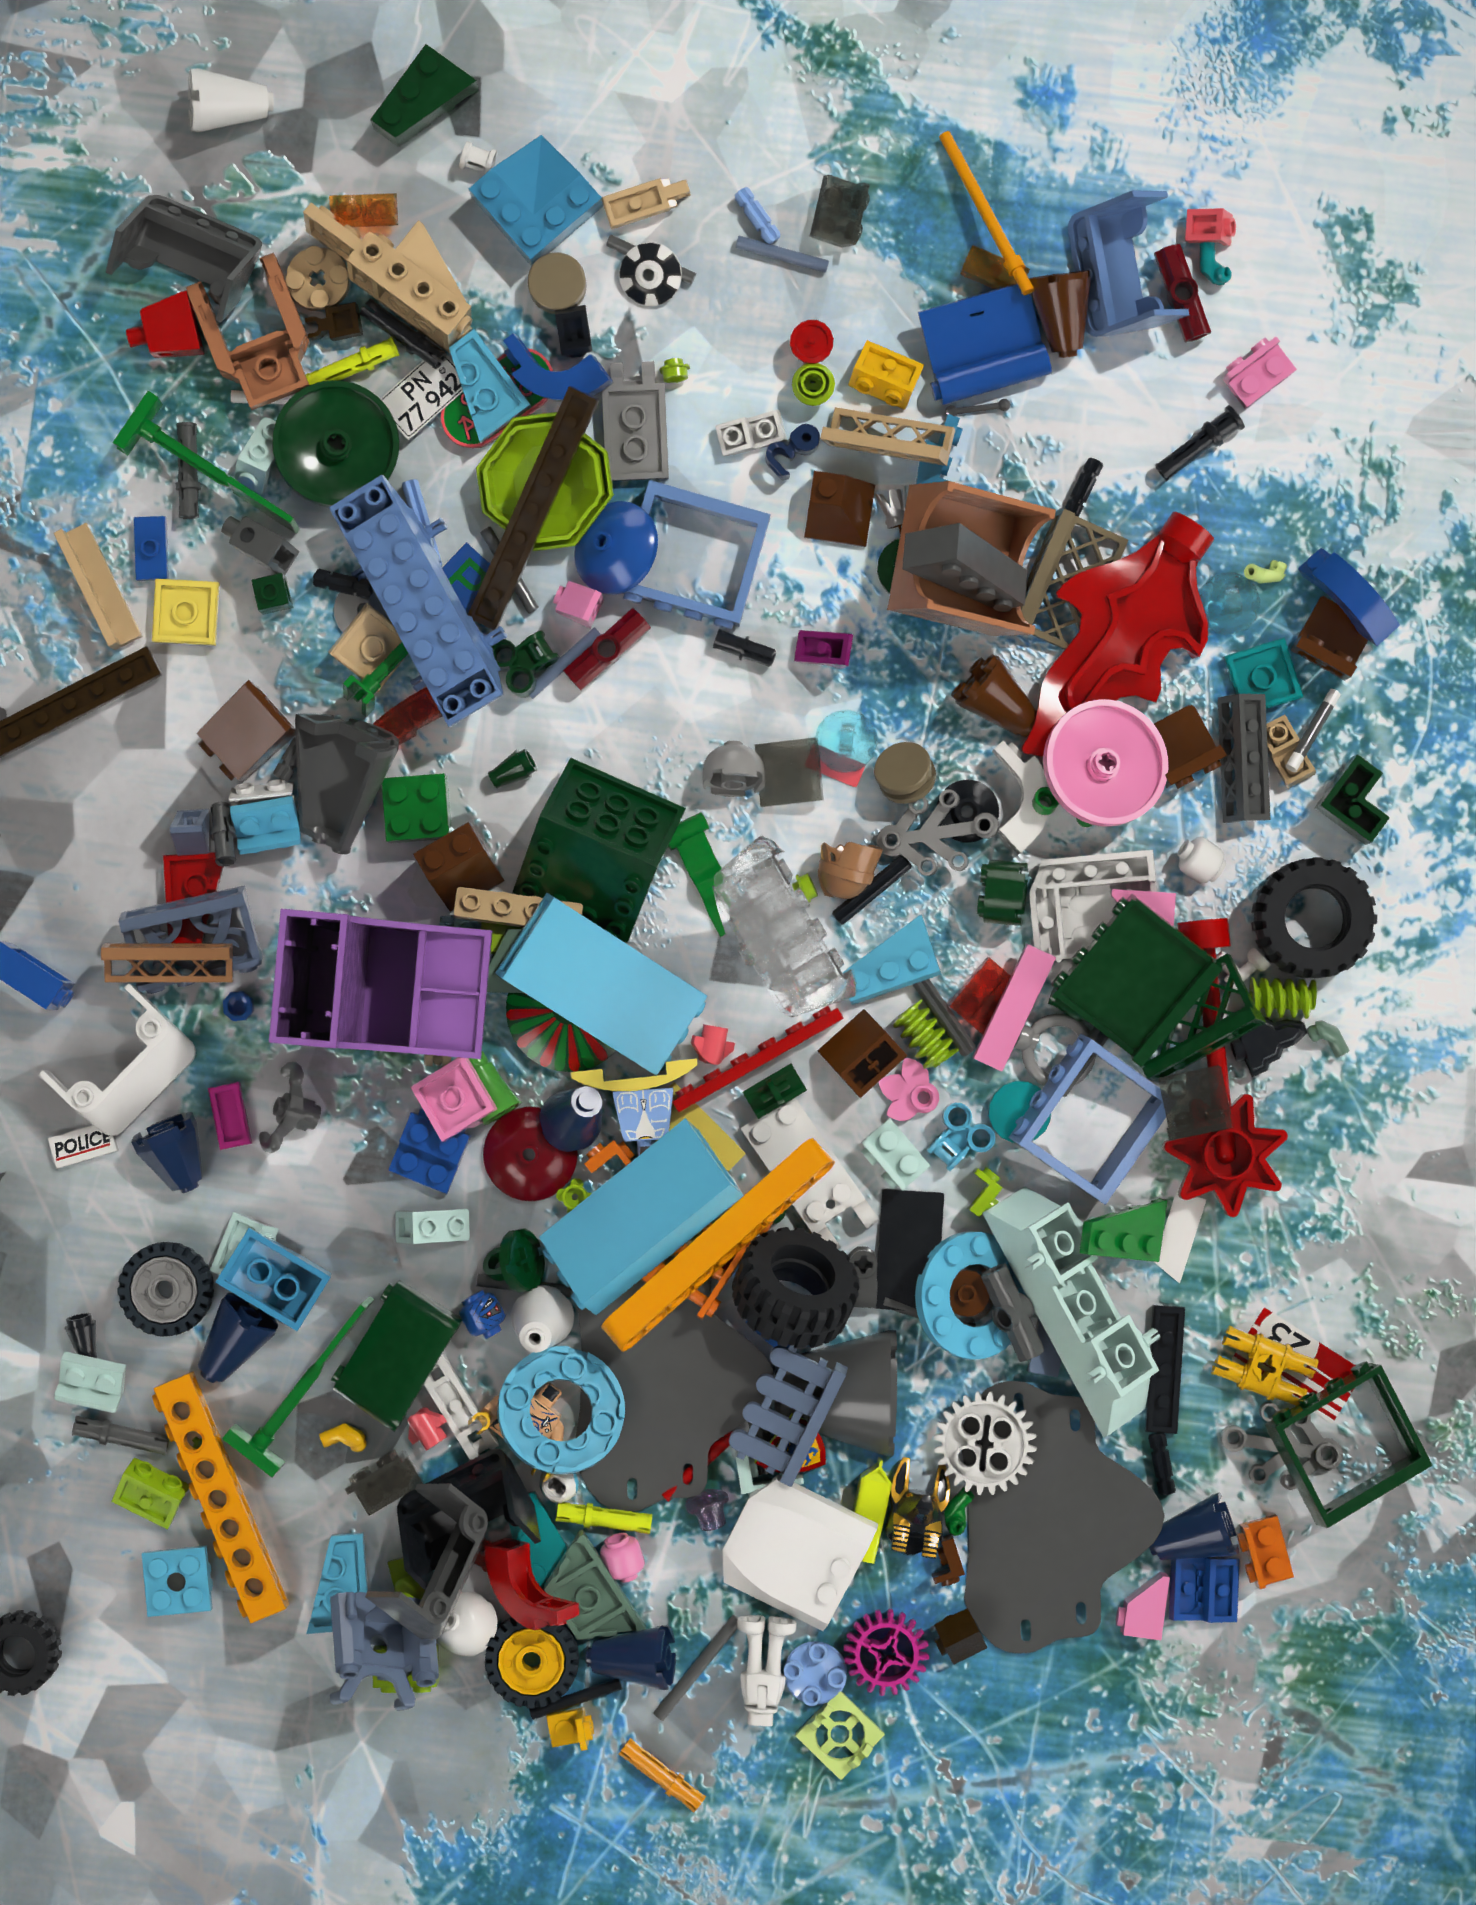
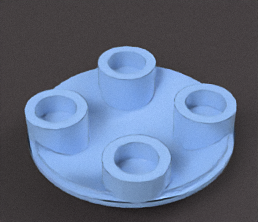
M819 1641L806 1642L796 1647L788 1656L784 1666L785 1683L792 1695L806 1705L825 1704L843 1690L847 1679L846 1664L842 1655L833 1646Z

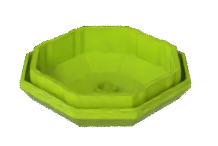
M557 412L513 417L476 467L482 513L504 530L509 523ZM584 434L533 551L576 546L614 496L608 451L587 434Z

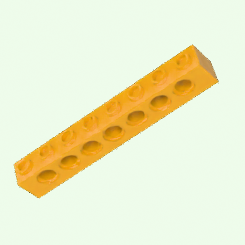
M194 1371L153 1388L156 1393L152 1395L154 1405L159 1413L163 1412L167 1420V1424L164 1425L166 1434L171 1442L175 1441L180 1452L176 1454L178 1463L183 1471L187 1470L192 1481L188 1484L190 1492L195 1501L200 1500L204 1511L201 1512L202 1521L207 1530L212 1529L216 1541H213L215 1553L219 1559L224 1558L228 1568L225 1571V1576L231 1588L236 1587L240 1597L237 1600V1605L242 1617H248L251 1624L285 1610L289 1606V1601ZM178 1402H184L189 1406L190 1415L188 1418H181L176 1414L175 1406ZM190 1431L198 1432L201 1435L202 1445L199 1448H193L188 1443L187 1435ZM201 1461H209L213 1464V1476L207 1477L200 1472L199 1465ZM214 1490H220L225 1493L227 1498L225 1505L218 1506L212 1501L211 1494ZM227 1519L234 1520L239 1527L238 1534L230 1535L226 1533L223 1528L224 1521ZM236 1550H247L251 1556L250 1563H239L235 1557ZM256 1578L260 1580L263 1585V1591L261 1593L251 1592L247 1586L249 1579Z

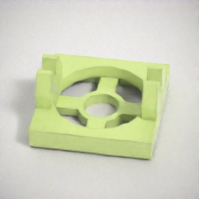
M842 1691L828 1703H825L795 1734L840 1780L852 1769L859 1767L861 1761L870 1755L873 1747L885 1735ZM835 1711L851 1713L846 1721L839 1720L834 1722L829 1717ZM859 1721L864 1732L861 1747L852 1739V1728ZM822 1723L828 1729V1739L820 1747L817 1742L816 1732ZM837 1725H843L849 1730V1737L841 1743L831 1738V1730ZM835 1746H846L853 1755L845 1758H835L829 1756L828 1753Z

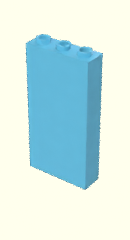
M548 893L545 894L495 972L503 980L656 1076L660 1071L666 1069L665 1062L671 1061L672 1056L670 1054L676 1045L681 1044L685 1040L689 1031L688 1026L693 1018H697L703 1012L707 998L706 994Z
M685 1118L539 1236L545 1246L542 1252L551 1264H556L559 1268L556 1274L561 1282L573 1290L574 1293L571 1295L574 1303L581 1310L587 1308L597 1315L744 1195L699 1129Z

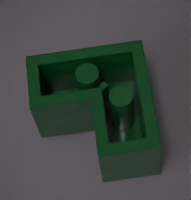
M1358 754L1351 757L1314 808L1364 845L1372 843L1390 818L1365 799L1383 772Z

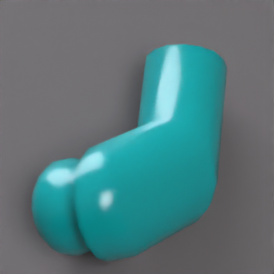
M1202 242L1200 243L1199 262L1201 274L1212 284L1224 285L1232 277L1230 268L1223 267L1215 260L1216 243Z

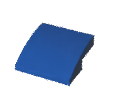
M1230 1557L1172 1559L1169 1619L1173 1621L1203 1620L1208 1623L1237 1622L1240 1559Z

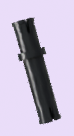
M372 298L365 304L375 313L370 312L364 306L360 311L362 317H365L404 345L406 351L411 355H418L434 369H437L441 363L432 354L442 361L445 360L447 352L428 341L423 332L414 331Z

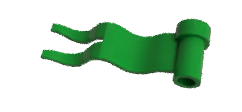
M700 812L679 823L668 847L671 851L677 848L688 874L700 893L708 915L721 937L726 935L717 909L713 886H716L722 898L742 926L748 924V921L704 831L709 829L704 815Z

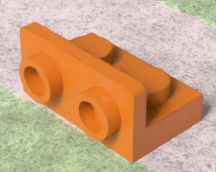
M1276 1514L1239 1524L1242 1533L1237 1534V1539L1241 1552L1247 1551L1250 1563L1245 1564V1569L1250 1583L1255 1582L1259 1589H1264L1267 1584L1294 1577L1279 1519Z

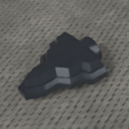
M1264 1017L1265 1024L1230 1043L1236 1062L1244 1060L1252 1077L1268 1071V1065L1280 1059L1283 1049L1295 1045L1308 1033L1304 1022L1289 1019L1274 1022L1268 1017Z

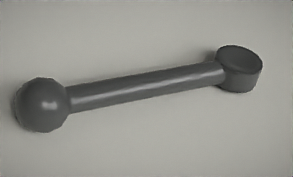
M1001 399L999 403L962 408L950 405L946 408L945 414L946 416L948 414L957 416V414L993 409L1007 411L1011 404L1009 400Z

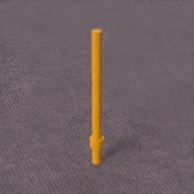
M946 131L942 133L939 139L1005 260L1003 265L1009 276L1014 277L1023 295L1032 293L1034 287L1024 270L1026 265L1021 256L1015 254L951 132Z

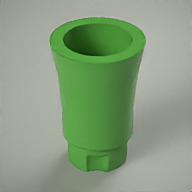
M483 1051L481 1059L469 1058L498 1108L482 1118L485 1126L514 1110L522 1102L511 1091Z

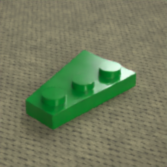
M1158 1198L1152 1200L1149 1204L1135 1205L1129 1207V1210L1113 1212L1084 1221L1079 1253L1159 1262L1168 1200Z

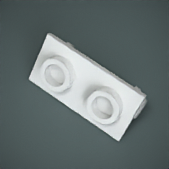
M276 779L267 782L266 785L254 786L253 783H241L236 785L235 788H231L228 799L229 802L235 801L231 802V806L287 797L292 795L294 782Z

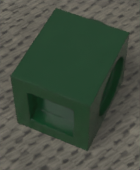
M283 573L251 580L258 611L263 615L294 608L287 577Z

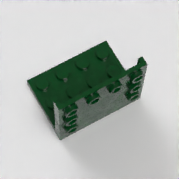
M570 758L538 818L512 893L543 898L548 893L559 901L580 903L583 905L582 915L621 941L628 943L657 868L686 808Z

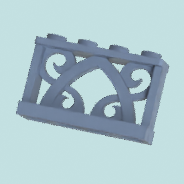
M245 885L122 912L118 920L125 943H137L133 931L140 929L149 943H171L181 931L182 919L190 918L192 924L200 931L215 934L211 943H233V946L239 948L236 941L226 939L227 934L241 936L247 942L248 948L243 955L233 956V971L239 970V973H248L256 970L257 966L262 964L263 955L251 915ZM239 907L244 929L230 927L232 908ZM211 914L213 921L210 924L219 923L218 927L205 925L202 922V916ZM164 923L171 924L173 932L162 939L160 936L166 934V932L162 931L160 926ZM154 960V961H153V966H154L156 963H161V962H160L159 960ZM177 960L172 965L173 967L175 964L183 967L176 969L181 975H190L198 967L191 960ZM209 960L204 965L213 975H226V960ZM142 963V964L140 965L149 975H158V974L149 973V972L145 969L144 963ZM137 969L133 972L134 975H142ZM168 969L163 975L174 974ZM200 969L195 975L206 974ZM136 982L138 992L146 991L147 994H153L163 991L165 986L177 984L178 987H185L195 982Z

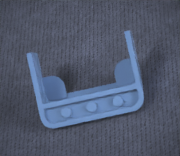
M1132 190L1080 211L1069 220L1068 235L1075 271L1089 270L1091 276L1085 325L1087 332L1091 336L1106 337L1156 328L1189 316V309H1164L1163 303L1159 298L1155 296L1143 298L1132 238L1141 235L1147 226L1146 206L1168 198L1167 191Z

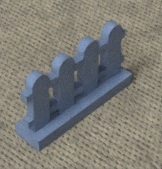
M779 1345L774 1347L770 1353V1361L779 1367L776 1375L762 1374L756 1382L757 1390L761 1394L766 1395L762 1404L752 1401L744 1406L743 1417L746 1421L752 1423L749 1431L746 1432L741 1429L733 1431L729 1438V1444L733 1449L739 1451L736 1456L737 1458L744 1460L747 1455L768 1465L766 1472L773 1474L775 1469L782 1472L780 1482L792 1487L846 1377L848 1367L836 1362L832 1370L826 1367L828 1361L820 1358L817 1363L797 1353L794 1345H790L789 1349ZM787 1371L808 1381L805 1391L783 1381ZM816 1385L823 1388L819 1398L812 1395ZM773 1399L795 1409L791 1419L769 1408ZM802 1414L809 1416L806 1426L799 1423ZM759 1427L781 1437L778 1446L756 1437L755 1435ZM789 1442L796 1444L792 1453L785 1451Z

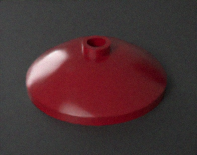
M522 1107L500 1117L489 1130L483 1148L485 1169L493 1184L506 1195L522 1201H538L555 1195L559 1189L564 1188L569 1182L577 1165L578 1150L572 1152L561 1151L550 1145L544 1138L541 1123L539 1122L540 1107ZM528 1148L535 1152V1158L531 1161L526 1160L523 1156L524 1151Z

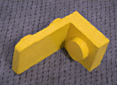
M584 1707L555 1712L546 1716L552 1747L580 1743L581 1751L588 1750L589 1741L593 1740L594 1725L592 1716H586Z

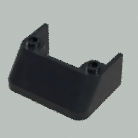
M501 1449L489 1450L425 1483L452 1484L485 1511L488 1522L504 1514L505 1520L511 1526H519L535 1544L541 1542L535 1505L511 1459ZM414 1489L406 1493L398 1502L397 1517L405 1571L426 1590L456 1522Z

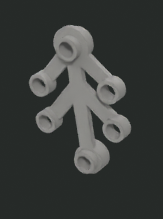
M947 789L940 794L939 804L920 830L908 831L917 816L927 811L929 803L925 797L922 798L924 802L922 809L915 810L913 807L914 802L908 803L909 808L896 825H888L882 828L877 836V845L883 849L882 853L885 855L897 856L901 854L915 864L922 875L932 876L938 869L936 860L931 857L922 856L909 845L922 842L947 860L953 870L963 871L969 864L968 857L962 852H956L940 839L977 834L981 838L989 839L998 833L999 822L992 814L981 813L975 817L974 821L939 826L948 812L955 808L960 800L959 795L955 791ZM952 793L955 801L951 805H946L944 797ZM984 819L990 821V828L987 831H982L979 826L980 822ZM892 834L896 835L897 843L894 846H889L887 838ZM956 856L964 858V863L961 867H955L953 864ZM925 861H931L933 864L930 872H924L922 868Z
M1265 1402L1260 1406L1259 1414L1262 1419L1270 1422L1273 1418L1265 1417V1408L1272 1406L1275 1409V1413L1279 1411V1408L1272 1402ZM1310 1414L1306 1416L1304 1422H1296L1294 1425L1303 1429L1312 1445L1299 1443L1288 1427L1284 1429L1297 1456L1309 1458L1302 1464L1307 1476L1318 1468L1332 1470L1341 1463L1343 1458L1341 1446L1333 1439H1323L1311 1422ZM1227 1426L1221 1433V1443L1229 1451L1238 1452L1244 1447L1278 1452L1271 1438L1246 1434L1239 1426ZM1231 1432L1238 1434V1441L1235 1443L1228 1442L1227 1437ZM1325 1448H1329L1332 1452L1331 1457L1327 1460L1321 1457V1452ZM1279 1452L1262 1465L1255 1464L1249 1469V1478L1255 1484H1264L1272 1473L1285 1465ZM1256 1469H1263L1264 1477L1260 1480H1256L1253 1477ZM1288 1470L1283 1471L1280 1475L1281 1485L1288 1490L1296 1489L1295 1483L1292 1485L1285 1484L1284 1479L1289 1475Z

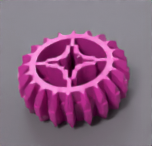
M880 1609L875 1610L876 1620L871 1621L867 1613L863 1615L864 1621L867 1624L864 1627L859 1622H854L853 1626L859 1632L858 1635L853 1632L847 1633V1638L854 1642V1644H845L844 1651L853 1653V1655L846 1656L844 1662L849 1665L855 1664L848 1672L850 1676L860 1673L856 1680L858 1686L863 1685L868 1680V1692L872 1693L875 1686L879 1685V1695L884 1696L886 1687L891 1686L892 1694L897 1695L896 1685L901 1684L903 1689L907 1691L910 1689L906 1681L908 1678L915 1683L919 1682V1677L914 1671L925 1672L926 1667L918 1661L929 1659L928 1653L919 1650L925 1649L929 1645L927 1640L917 1641V1639L924 1635L922 1628L912 1632L916 1625L915 1619L912 1618L904 1624L906 1617L904 1612H900L897 1620L893 1619V1609H888L887 1618H882ZM891 1628L883 1639L866 1638L877 1629ZM900 1632L904 1633L912 1644L911 1658L897 1648ZM891 1643V1650L895 1655H887L881 1662V1652H878L877 1649L885 1650ZM861 1647L868 1649V1652L876 1657L872 1672L863 1665L860 1659ZM890 1665L906 1666L904 1670L896 1675L881 1676Z

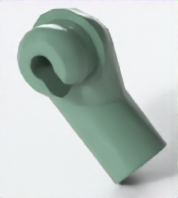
M1321 1020L1316 1021L1315 1025L1308 1027L1307 1032L1310 1039L1314 1042L1322 1038L1326 1040L1336 1058L1350 1051L1336 1026Z

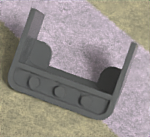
M149 195L115 230L105 273L112 275L123 262L134 269L142 270L151 267L157 261L210 284L209 296L219 305L216 321L222 323L241 299L259 258L262 242L255 235L167 197Z
M450 1483L417 1484L415 1487L418 1493L456 1522L420 1604L417 1605L402 1592L367 1591L365 1596L421 1639L434 1640L443 1634L482 1547L488 1525L485 1511Z

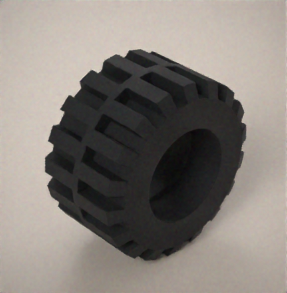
M18 1610L12 1614L9 1612L0 1618V1693L5 1690L8 1691V1696H15L17 1693H21V1696L26 1695L32 1690L35 1691L40 1688L57 1670L59 1666L58 1660L62 1656V1650H59L58 1646L62 1643L60 1637H55L54 1633L57 1631L55 1626L49 1627L46 1624L48 1621L46 1617L38 1618L36 1617V1612L24 1613V1610ZM20 1636L31 1643L35 1651V1662L30 1669H16L6 1661L3 1654V1644L8 1637Z

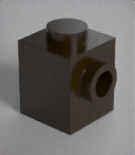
M968 1608L954 1615H949L942 1621L934 1624L939 1635L934 1638V1641L941 1655L948 1654L953 1665L987 1649V1645Z

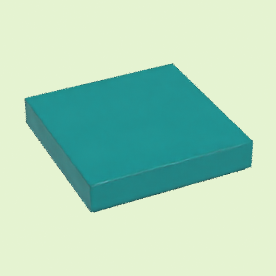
M1285 637L1223 657L1235 694H1265L1266 709L1304 697Z

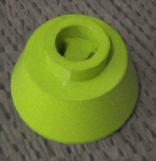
M804 364L797 369L793 376V393L800 402L806 405H821L834 392L835 380L833 374L822 364Z

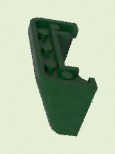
M401 1280L395 1286L390 1283L380 1297L384 1304L346 1367L340 1364L331 1378V1381L335 1383L334 1391L394 1432L399 1428L407 1415V1410L412 1406L415 1398L448 1346L449 1340L452 1339L463 1322L459 1315Z

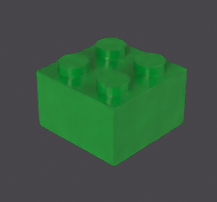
M445 773L384 778L382 793L386 842L401 843L438 840L452 832L448 776Z

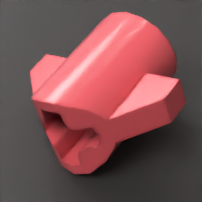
M703 1024L702 1036L692 1035L691 1044L701 1062L718 1065L734 1051L735 1043L726 1041L727 1028Z
M423 1407L407 1419L409 1424L408 1439L412 1445L420 1440L427 1451L447 1437L440 1427L447 1422L442 1414L432 1412L428 1408Z

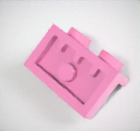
M1265 337L1251 348L1253 352L1251 356L1245 360L1240 356L1226 367L1228 373L1222 380L1245 409L1297 370L1279 347L1280 340L1277 337L1271 341H1268Z

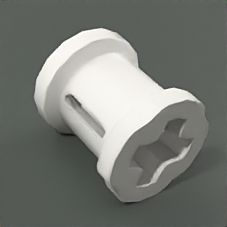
M466 141L460 158L459 168L465 169L468 167L484 172L485 175L495 165L497 150L487 151L474 147L472 142Z

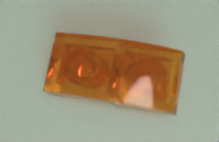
M397 193L329 196L330 211L335 215V220L342 226L346 224L351 227L398 225Z

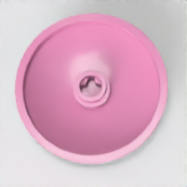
M1093 700L1071 709L1054 725L1045 744L1043 767L1050 791L1067 812L1086 823L1111 827L1129 823L1145 814L1154 806L1160 798L1167 781L1165 774L1168 773V756L1159 731L1142 712L1119 701Z

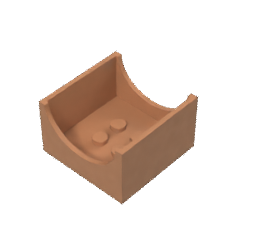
M951 481L909 485L887 610L991 636L1034 635L1035 625H1031L1025 620L1020 606L1013 607L1011 611L1007 612L996 611L987 605L903 570L905 534L961 523L1013 561L1023 566L1032 539L1046 522L1055 518L1056 510Z

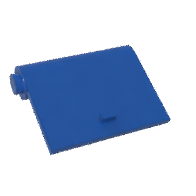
M1018 284L918 312L935 379L934 382L930 383L935 401L941 400L942 405L1052 374L1049 355L1041 340L1031 294L1023 295Z

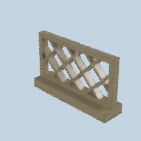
M1065 508L1056 511L1055 518L1051 522L1027 579L1025 605L1020 606L1023 617L1031 625H1033L1037 614L1047 610L1053 628L1044 632L1035 628L1033 636L1064 650L1067 648L1069 643L1064 641L1060 629L1075 623L1079 631L1081 617H1078L1076 609L1065 600L1050 604L1046 594L1049 585L1059 582L1062 586L1065 583L1064 579L1088 569L1105 565L1109 561L1112 563L1121 559L1128 539L1075 516V513ZM1075 524L1086 529L1090 540L1075 547L1071 537ZM1093 532L1102 537L1095 539ZM1109 539L1118 543L1114 555L1103 560L1097 542ZM1067 543H1068L1070 549L1067 550V551H1064V549H1065V547H1066V545H1067ZM1092 545L1098 562L1083 568L1077 550ZM1072 553L1078 570L1063 576L1058 563L1062 556ZM1056 572L1058 578L1052 580L1053 575ZM1042 601H1044L1045 607L1039 609ZM1067 602L1074 620L1058 625L1052 608ZM1055 631L1057 638L1049 635V633Z

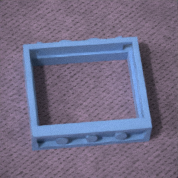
M649 480L641 507L649 515L654 499L757 529L733 611L641 585H636L631 590L622 593L624 594L623 599L637 604H641L642 599L654 602L653 608L665 612H671L672 608L685 611L684 617L697 621H702V617L715 620L714 625L721 628L732 629L733 625L740 627L771 514Z
M1080 1034L1073 1045H1068L1066 1049L1067 1054L1060 1064L1055 1065L1051 1069L1048 1081L1043 1089L1033 1095L1029 1109L1024 1116L1016 1120L1017 1126L1009 1138L1093 1198L1106 1205L1177 1100L1094 1040ZM1094 1053L1151 1094V1097L1090 1183L1037 1146L1032 1140L1087 1060Z

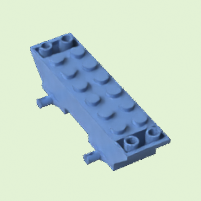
M380 475L330 506V511L361 566L359 569L351 572L352 576L358 577V581L361 578H368L420 676L410 680L411 685H414L413 688L416 692L424 687L428 688L448 727L453 726L504 695L498 673L501 669L494 658L492 646L507 638V634L503 633L505 632L504 629L499 626L494 631L485 635L478 629L472 616L467 615L440 565L441 560L434 549L432 538L448 529L444 520L440 517L427 527L418 520L413 509L407 506L383 475Z

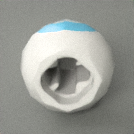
M542 1472L539 1487L543 1496L548 1500L562 1503L576 1495L579 1487L577 1473L551 1474L549 1479L543 1482L546 1472Z

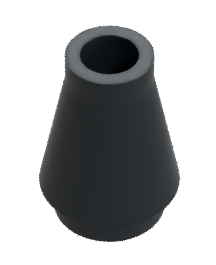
M82 1313L68 1317L65 1330L76 1354L97 1358L96 1320H92L91 1313Z

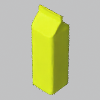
M878 1457L876 1464L860 1474L852 1508L853 1512L878 1523L876 1533L862 1560L875 1564L892 1483L882 1468L883 1460L881 1457Z

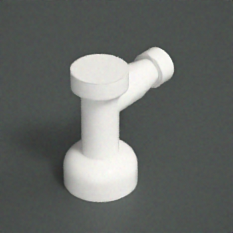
M1253 947L1247 954L1248 961L1240 969L1238 967L1237 969L1244 982L1256 970L1265 971L1271 965ZM1220 951L1216 955V959L1222 957L1225 953ZM1224 965L1222 968L1227 973V976L1223 980L1227 983L1230 973L1227 966ZM1234 983L1232 989L1238 990L1237 987H1236V985H1235V983Z

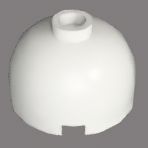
M461 1592L443 1634L436 1640L442 1648L455 1655L475 1656L483 1652L488 1647L485 1645L491 1637L494 1638L497 1632V1615L494 1606L478 1593Z

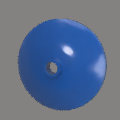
M625 501L608 503L575 546V565L583 582L591 589L608 595L621 594L638 585L650 571L657 554L658 535L652 518L644 509L633 503Z

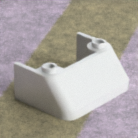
M129 983L125 989L146 1009L145 1013L136 1023V1033L147 1047L103 1092L94 1083L89 1081H79L68 1090L51 1072L43 1070L39 1074L74 1110L102 1133L111 1136L123 1133L193 1062L196 1055L193 1042L141 992H138L135 986Z

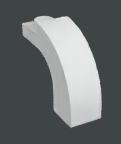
M1003 740L992 752L1017 779L1021 789V802L1016 814L999 829L998 833L1017 854H1020L1036 839L1045 825L1048 815L1038 814L1032 806V799L1038 789L1049 786L1045 778L1044 769L1037 758L1033 756L1024 763L1021 760L1024 755L1012 742L1007 745ZM1039 801L1043 806L1049 807L1047 802Z

